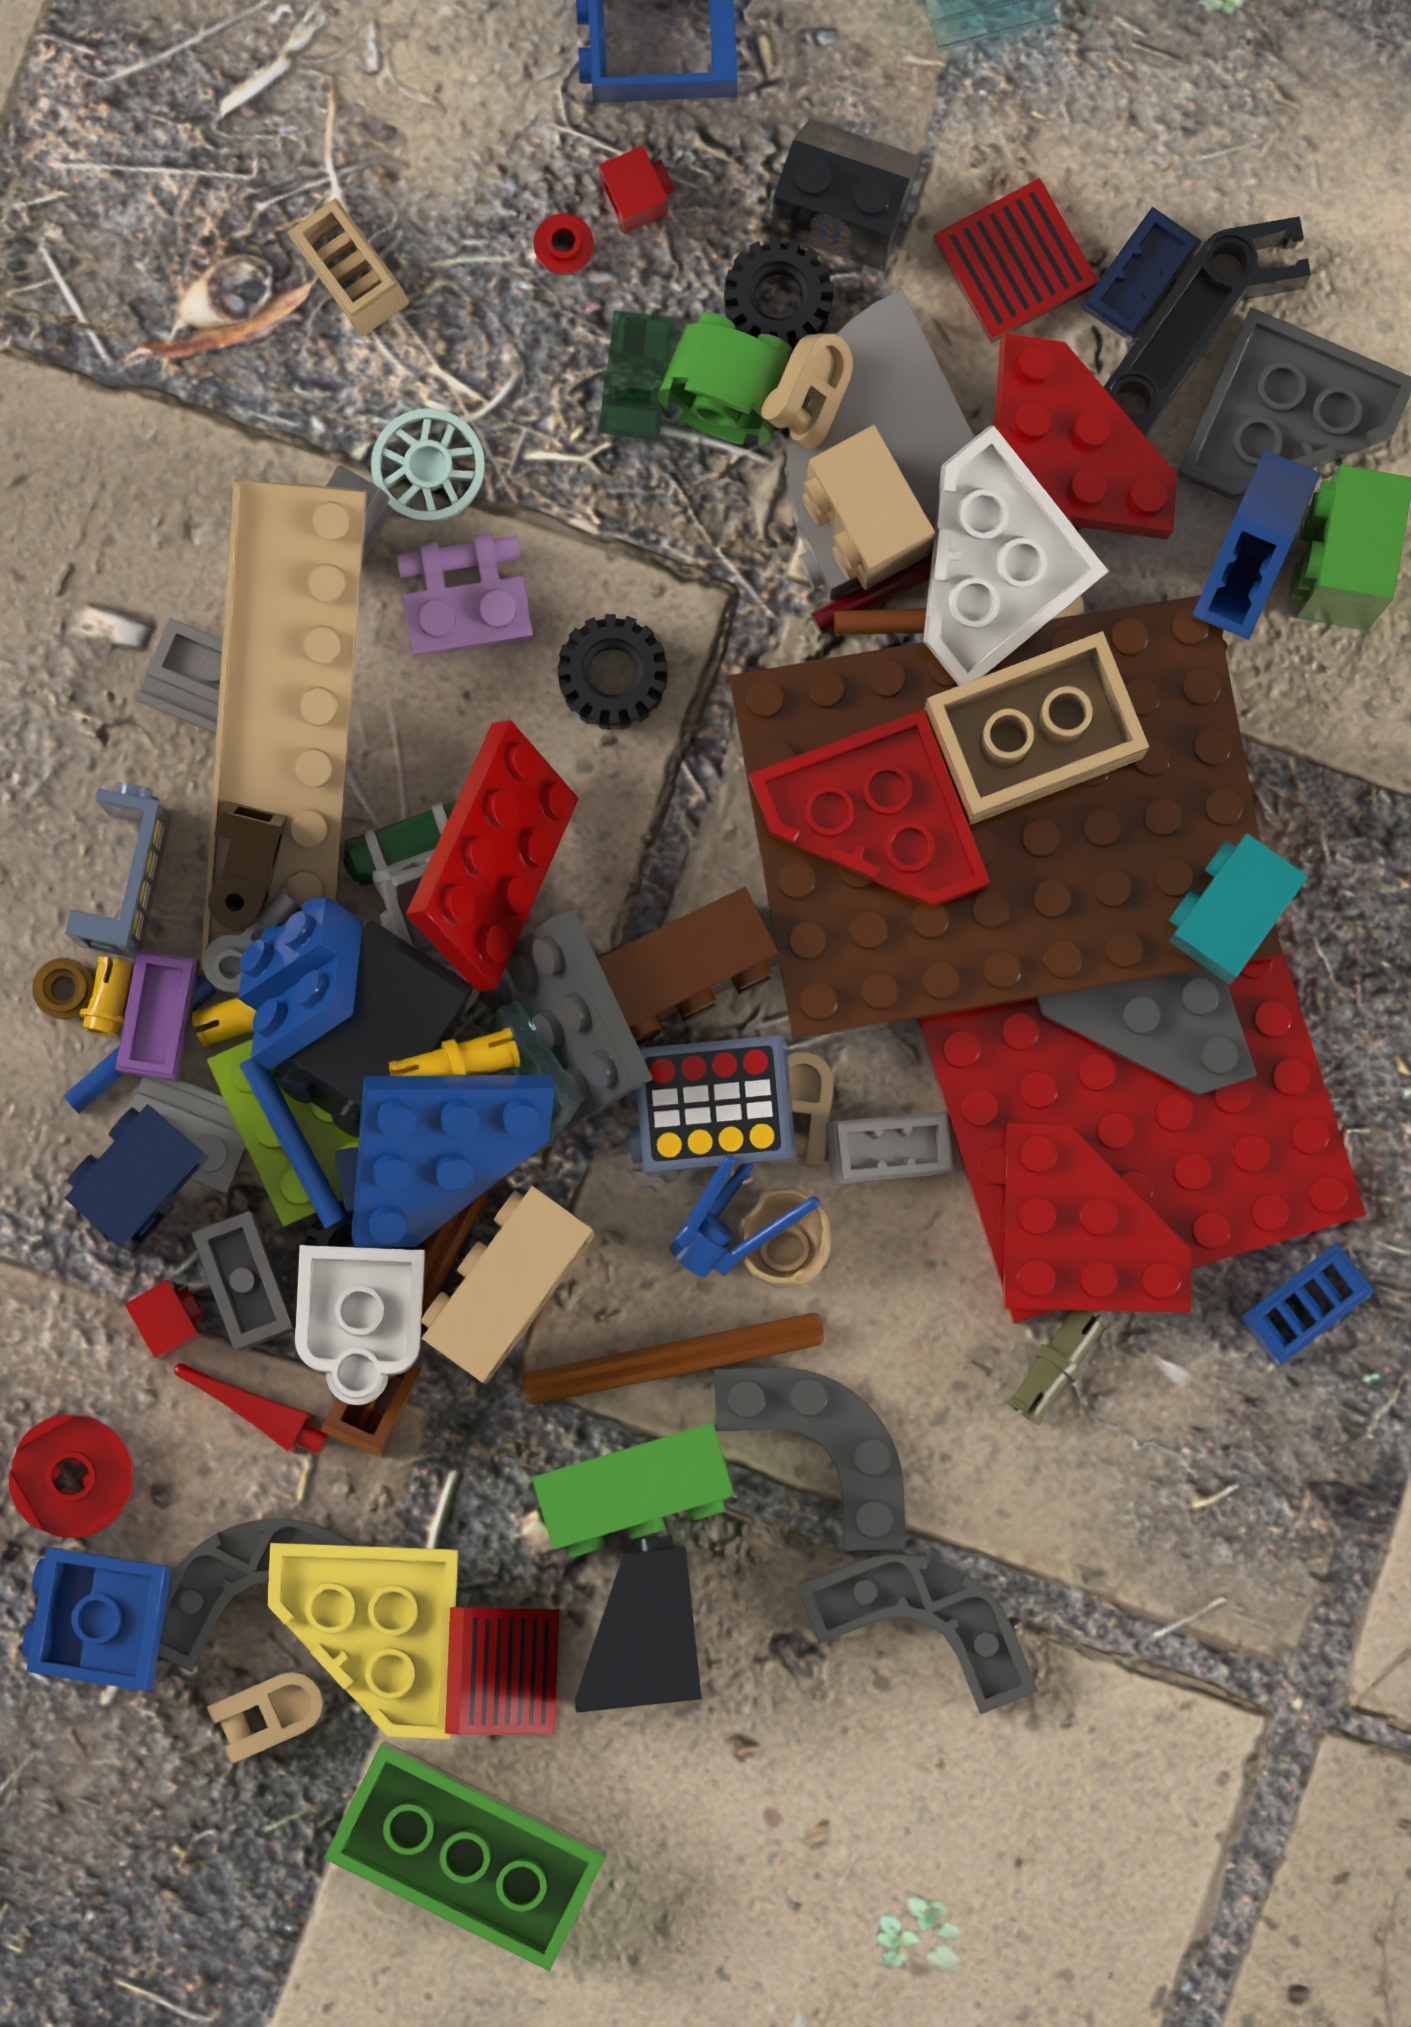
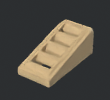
M337 198L331 200L287 232L360 336L368 334L408 305L409 300L402 287ZM338 226L342 227L344 230L342 234L319 250L315 251L311 245ZM355 245L357 251L330 270L327 268V264ZM367 266L372 269L343 290L340 286Z

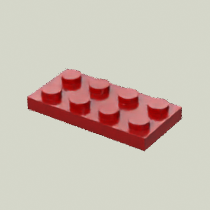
M511 720L491 724L406 912V915L477 992L497 988L579 800L578 796Z

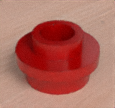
M560 213L546 218L538 226L534 235L533 246L537 260L545 269L555 274L567 275L578 272L587 265L593 254L594 239L591 229L581 218L572 214ZM566 233L571 235L575 240L573 248L566 252L556 250L552 245V241L558 234Z

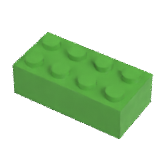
M383 1741L324 1859L550 1972L606 1858L607 1851L387 1741Z

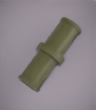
M1071 1311L1049 1345H1040L1034 1354L1038 1361L1013 1397H1010L1007 1401V1404L1015 1411L1020 1409L1023 1411L1021 1416L1040 1425L1044 1415L1068 1381L1074 1383L1082 1371L1078 1367L1103 1329L1107 1328L1109 1325L1108 1321L1101 1315H1098L1097 1318L1093 1315L1096 1311Z

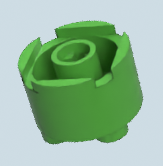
M702 312L698 323L687 325L683 331L657 394L658 401L668 410L672 400L684 409L680 420L705 434L744 445L748 434L759 435L758 445H766L770 442L776 427L762 416L761 408L766 397L778 388L789 362L792 347L784 340L773 335L760 334L758 338L736 330L734 323L722 315Z

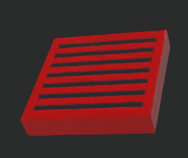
M1040 178L935 233L933 237L935 244L991 343L1004 337L1006 333H1011L1092 290L1098 283L1097 278Z
M450 1607L445 1734L501 1735L555 1733L559 1609Z

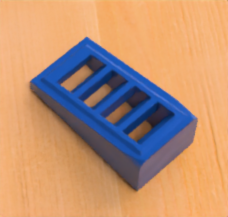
M1335 1243L1239 1318L1276 1366H1280L1375 1291L1340 1245ZM1330 1264L1333 1265L1352 1290V1293L1344 1299L1322 1272ZM1311 1279L1333 1306L1326 1313L1321 1310L1303 1286ZM1291 1294L1295 1295L1314 1320L1306 1328L1285 1301ZM1274 1308L1295 1334V1337L1288 1342L1285 1341L1266 1316Z

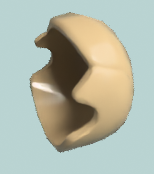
M794 1188L770 1190L763 1193L756 1207L741 1221L739 1230L740 1243L811 1196ZM818 1206L801 1220L743 1257L742 1260L755 1279L775 1288L805 1284L821 1271L830 1256V1222L821 1207Z

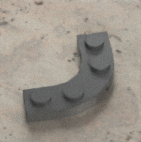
M780 1367L714 1369L716 1431L778 1429L801 1433L821 1445L836 1465L842 1498L843 1551L906 1549L904 1484L899 1456L885 1425L875 1411L861 1397L841 1383L808 1370Z
M293 1519L254 1520L216 1533L194 1548L180 1562L170 1576L158 1656L190 1672L194 1670L221 1614L235 1596L255 1584L269 1582L270 1543L361 1545L316 1524Z
M880 1555L853 1562L796 1585L818 1644L876 1621L897 1617L909 1618L925 1622L945 1637L957 1656L980 1714L1038 1692L1017 1636L1000 1605L976 1580L946 1563L918 1555Z

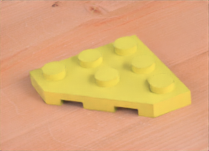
M270 1543L268 1607L309 1649L310 1653L337 1683L364 1709L387 1737L451 1739V1734H445L450 1607H457L459 1550Z

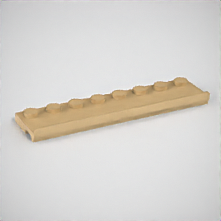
M236 479L233 482L201 971H204L202 967L203 954L209 942L220 934L236 930V928H227L219 924L211 915L208 907V895L215 882L223 874L231 840L214 835L219 811L227 801L287 816L273 880L264 908L283 887L290 889L301 900L302 904L293 914L302 911L303 904L312 898H324L327 896L334 902H338L367 490L260 482L252 479Z

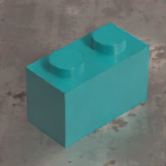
M1248 833L1245 834L1237 847L1227 840L1223 843L1205 869L1207 873L1214 877L1201 897L1190 890L1168 920L1178 927L1169 942L1229 985L1239 975L1308 878L1305 873Z

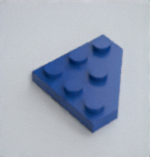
M551 1075L364 1076L351 1232L354 1247H417L549 1142L554 1098V1085Z

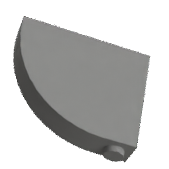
M903 289L870 305L835 334L842 337L848 344L853 358V370L828 434L821 444L813 449H805L791 438L789 430L786 453L788 498L795 526L806 550L805 553L799 555V560L811 586L817 588L823 585L829 599L861 585L857 576L851 580L845 577L831 550L836 544L830 527L827 523L818 527L803 502L801 495L806 493L803 482L806 481L808 460L874 424L935 531L941 465L975 438ZM806 395L802 405V408L804 410L807 408V405L811 398L808 395Z

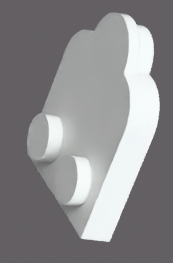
M300 1245L295 1330L296 1349L300 1358L307 1366L315 1371L326 1373L328 1387L340 1401L350 1405H364L374 1401L386 1388L389 1375L401 1374L411 1368L417 1361L421 1351L422 1323L420 1320L423 1317L425 1250Z

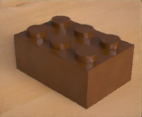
M745 886L597 960L637 1046L660 1035L661 1026L659 1023L680 1014L683 1022L689 1021L716 1007L715 1001L717 999L715 995L735 987L738 995H741L771 980L770 974H772L770 968L776 966L779 953Z

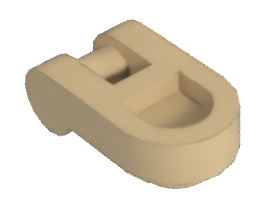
M829 333L809 334L800 339L792 352L778 388L766 397L762 405V416L777 428L787 427L790 429L791 438L805 449H813L825 439L851 379L853 358L850 348L843 338ZM806 395H808L811 398L809 400L807 408L804 410L802 408V405Z
M795 1052L788 1056L793 1114L811 1116L809 1133L795 1132L797 1157L805 1158V1164L823 1166L827 1142L826 1124L829 1123L833 1094V1074L828 1064L818 1055L809 1052Z
M292 1671L275 1676L207 1706L213 1723H221L229 1745L224 1748L230 1763L233 1764L310 1729L321 1717L325 1701L322 1689L315 1679L305 1673ZM258 1705L268 1728L252 1734L243 1711Z

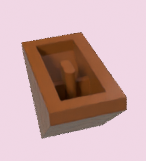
M413 1365L407 1371L397 1374L393 1379L388 1378L386 1388L382 1394L368 1404L350 1405L337 1398L323 1423L321 1432L377 1457H383L422 1369Z

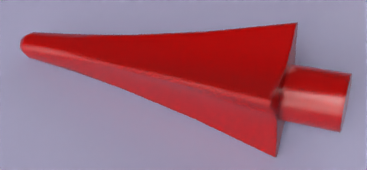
M178 1363L174 1368V1373L177 1377L226 1405L287 1452L291 1451L296 1454L299 1446L317 1456L323 1451L329 1435L311 1425L315 1415L238 1389L184 1363Z

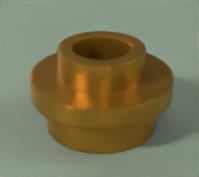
M70 958L53 959L44 964L36 973L32 987L33 997L38 1007L50 1017L61 1020L72 1019L79 1016L80 1009L87 1008L94 980L89 970L80 962ZM63 978H69L75 984V993L68 1000H58L53 991L56 982Z

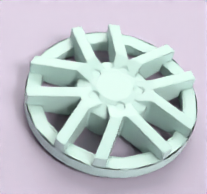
M424 408L404 413L384 428L373 448L371 472L374 484L389 496L388 504L394 512L411 520L436 523L460 514L474 500L484 479L485 460L481 443L475 432L466 422L447 411ZM424 420L420 441L415 440L401 429L409 423ZM433 420L448 424L441 443L429 440ZM456 429L463 434L471 447L449 449ZM392 435H395L410 447L405 457L385 448ZM382 457L401 467L384 480L381 472ZM475 458V472L453 470L452 460ZM404 478H407L412 486L396 500L388 489ZM450 481H472L467 492L458 500ZM443 487L452 505L436 511L431 491ZM420 492H423L428 511H418L406 506Z

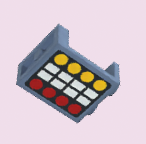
M123 782L116 783L115 791L98 788L96 801L110 817L141 823L120 919L70 910L65 934L80 947L135 959L137 950H142L172 818L159 802V798L152 796L153 790Z
M782 1035L639 1048L653 1079L629 1093L627 1099L628 1102H638L640 1126L630 1127V1147L633 1163H643L645 1174L650 1177L663 1176L664 1171L718 1167L728 1154L735 1156V1165L769 1162L772 1166L797 1163L787 1041Z

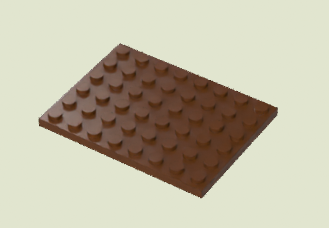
M1201 595L1050 620L984 675H989L1103 631L1149 748L1141 760L969 825L991 883L988 887L934 907L924 905L771 836L749 780L750 773L923 710L927 698L957 687L958 684L926 644L921 642L729 675L773 933L779 953L778 961L792 1040L1206 969L1169 942L1178 927L1168 920L1190 890L1199 897L1202 896L1214 879L1205 869L1226 840L1236 847L1246 833L1259 842L1261 840L1221 628L1192 616ZM1276 923L1248 962L1279 957L1282 954Z

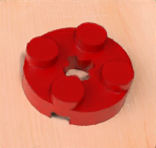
M59 1415L48 1418L32 1427L21 1438L12 1459L11 1471H9L8 1485L10 1494L21 1516L31 1526L55 1537L83 1538L103 1531L121 1516L134 1493V1463L126 1443L113 1428L89 1416ZM66 1459H69L74 1466L84 1463L89 1473L82 1479L85 1488L77 1494L71 1487L60 1490L55 1479L63 1474L59 1464Z

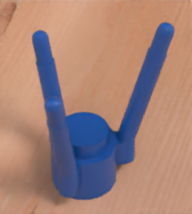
M728 1154L713 1174L685 1224L673 1236L674 1240L669 1245L670 1251L685 1268L695 1275L706 1278L715 1268L720 1274L726 1276L740 1259L815 1210L820 1204L819 1199L814 1196L810 1197L730 1249L728 1242L733 1238V1233L719 1219V1216L742 1186L743 1181L753 1169L754 1163L740 1164L736 1172L723 1187L736 1162L735 1156Z

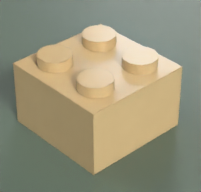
M874 424L808 460L806 481L803 482L806 493L801 496L815 524L821 527L827 523L830 527L836 546L831 548L832 553L848 580L857 576L864 590H867L929 556L935 531Z

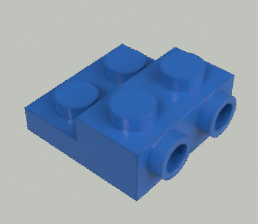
M327 896L307 900L302 906V911L293 914L285 925L265 929L261 934V939L254 941L241 958L240 970L242 972L238 999L257 1011L252 1024L254 1037L251 1059L268 1070H271L353 1015L363 920Z
M46 1548L45 1558L39 1559L33 1574L32 1589L34 1595L38 1596L35 1620L29 1621L23 1636L22 1651L24 1657H28L26 1672L141 1691H152L172 1566L64 1548Z

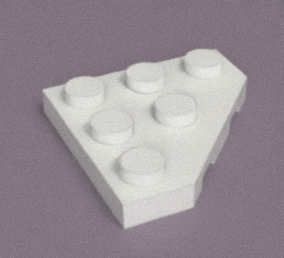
M988 426L941 465L923 642L958 686L983 677L1109 572L995 426Z

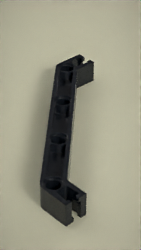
M1300 216L1224 229L1214 233L1201 247L1104 386V389L1114 400L1118 394L1123 392H1134L1144 399L1146 412L1137 417L1129 418L1145 437L1152 430L1242 300L1304 289L1311 276L1308 258L1297 260L1296 264L1290 267L1261 269L1258 267L1257 250L1284 244L1285 249L1295 248L1298 242H1303L1304 236ZM1221 254L1234 256L1242 266V274L1234 278H1226L1214 269L1212 259ZM1074 526L1078 533H1080L1083 527Z

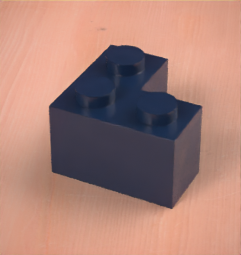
M149 1104L140 1113L134 1107L130 1108L116 1122L108 1134L114 1142L100 1158L90 1154L77 1166L67 1179V1183L73 1188L64 1198L120 1248L132 1253L141 1246L171 1212L174 1206L170 1201L209 1158L205 1152Z

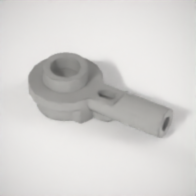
M283 887L247 929L240 928L234 932L220 934L209 942L203 954L202 967L206 978L213 986L224 992H239L242 972L240 970V961L244 952L254 941L261 939V934L265 929L273 926H282L302 904L299 897L290 889Z

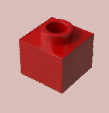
M644 146L599 164L600 182L624 234L668 215L667 195L674 193L671 179L662 160L657 159L651 162Z
M167 1279L124 1304L156 1359H163L203 1336L197 1322L206 1316L188 1285L178 1290L175 1283Z

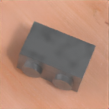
M248 1211L191 1233L234 1350L243 1351L296 1330V1322L256 1214Z

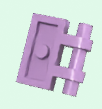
M492 533L474 536L475 542L440 548L438 542L420 544L421 551L397 554L401 578L425 574L427 591L403 595L414 658L533 639L524 576L499 579L497 567L498 562L521 559L517 535L493 539ZM479 566L480 583L445 587L443 571Z

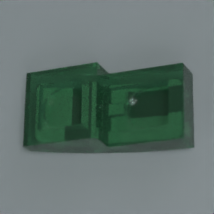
M620 309L614 310L599 433L659 441L664 407L658 401L657 394L670 364L675 316Z

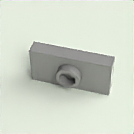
M948 1112L837 1121L826 1124L832 1185L941 1176L954 1173Z

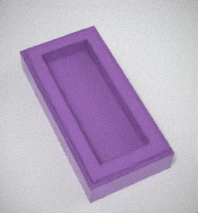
M137 950L115 1068L118 1073L179 1082L201 964L198 959Z

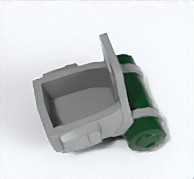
M457 800L444 805L442 803L431 806V810L376 830L373 827L363 831L364 834L344 841L343 863L347 873L361 887L374 884L378 893L383 897L387 910L380 914L382 926L436 962L448 959L406 915V912Z

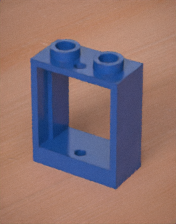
M576 0L577 25H589L590 47H578L580 84H592L593 103L737 97L738 80L734 0H708L712 73L607 77L603 0Z

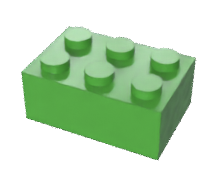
M1340 464L1330 481H1321L1319 492H1314L1311 505L1308 504L1301 523L1299 539L1309 541L1308 552H1303L1300 564H1295L1290 585L1289 599L1299 601L1296 618L1368 631L1393 601L1411 501V477Z
M713 1423L532 1477L552 1548L555 1550L566 1546L569 1558L605 1548L606 1543L603 1535L626 1528L630 1540L665 1530L663 1517L681 1511H687L690 1522L724 1512L726 1510L722 1499L734 1496Z

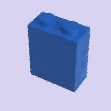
M1264 449L1192 616L1245 639H1250L1321 473Z

